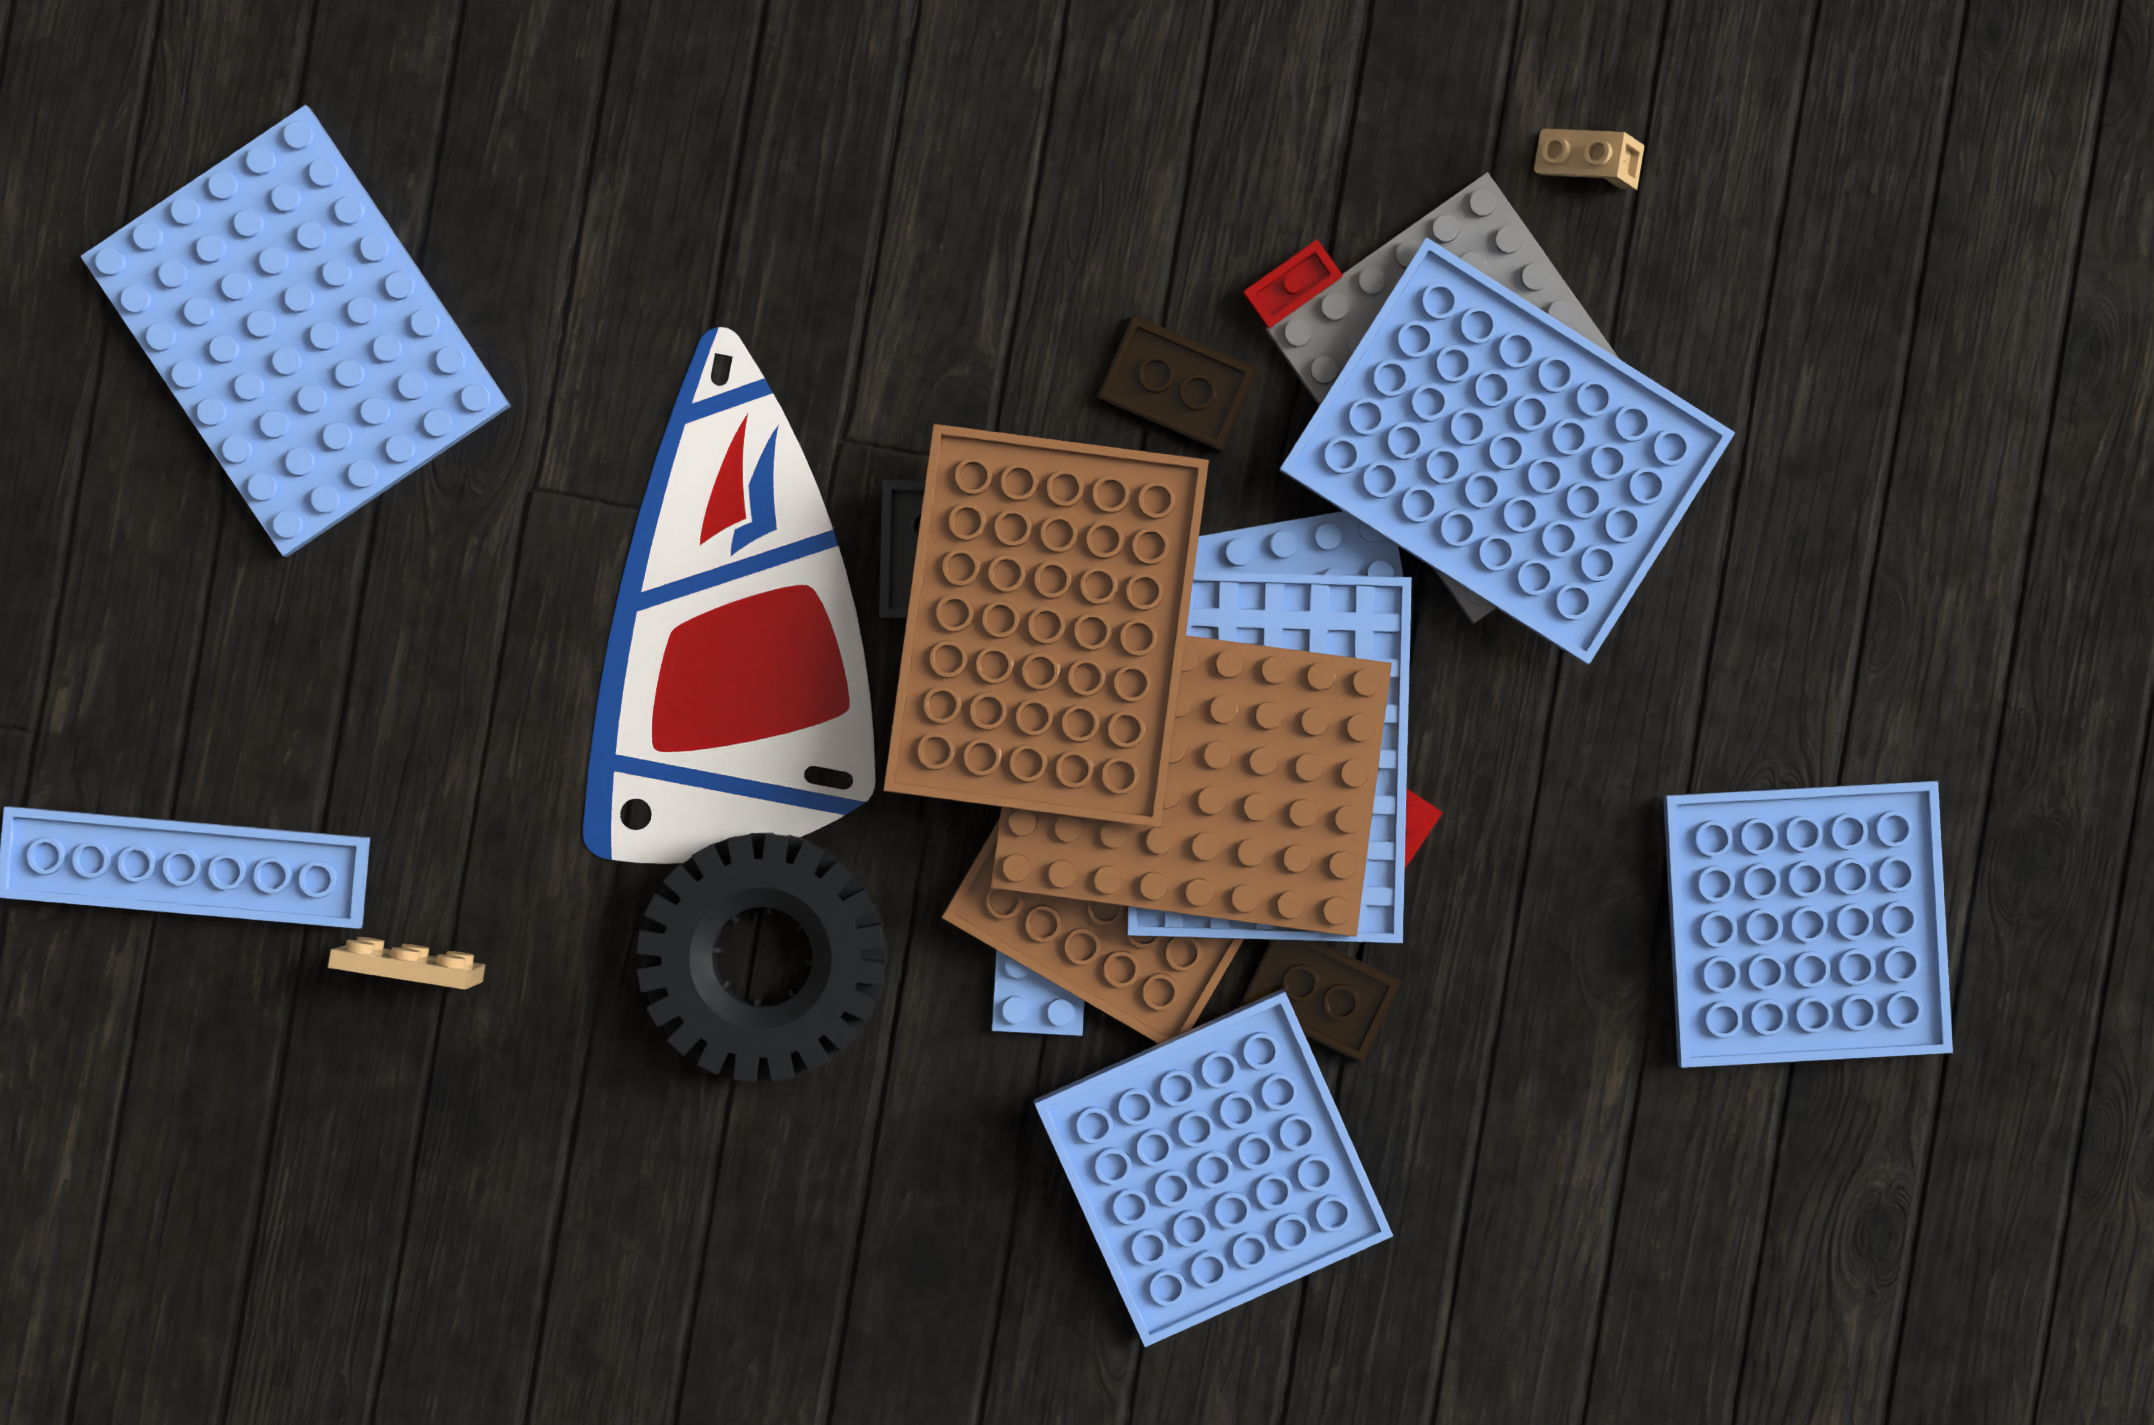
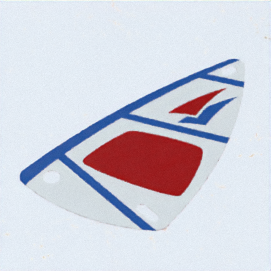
M717 327L708 330L698 343L652 469L621 580L596 708L583 820V839L587 848L596 856L604 859L634 863H684L694 853L711 844L734 836L748 835L750 833H774L802 837L838 820L869 800L875 788L874 732L865 654L856 608L837 539L813 474L782 408L741 339L728 328ZM715 353L733 356L728 381L722 386H717L711 381ZM810 766L844 771L852 776L853 784L846 790L811 784L805 780L804 772ZM631 799H641L651 809V820L643 829H629L621 821V808Z

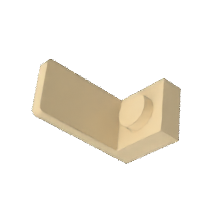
M1542 129L1539 136L1534 171L1539 175L1604 178L1620 189L1637 190L1645 145L1625 132Z

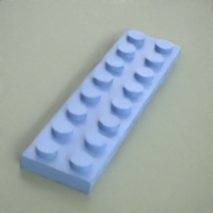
M1344 511L1199 536L1194 570L1206 572L1403 577L1398 545Z
M8 806L4 807L1 833L0 898L358 929L362 928L370 837Z

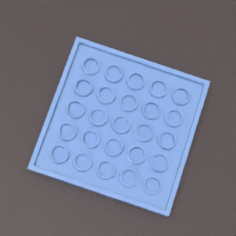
M1938 781L1663 796L1679 1067L1953 1053Z
M1284 989L1278 990L1034 1100L1037 1111L1145 1347L1393 1237Z

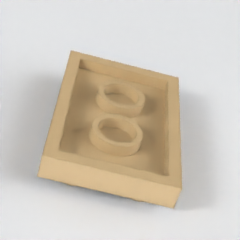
M357 937V940H346V945L331 949L328 968L466 990L483 982L486 964L473 962L474 955L469 953L447 951L446 955L438 954L437 956L428 955V947L402 944V947L387 949L384 948V940Z

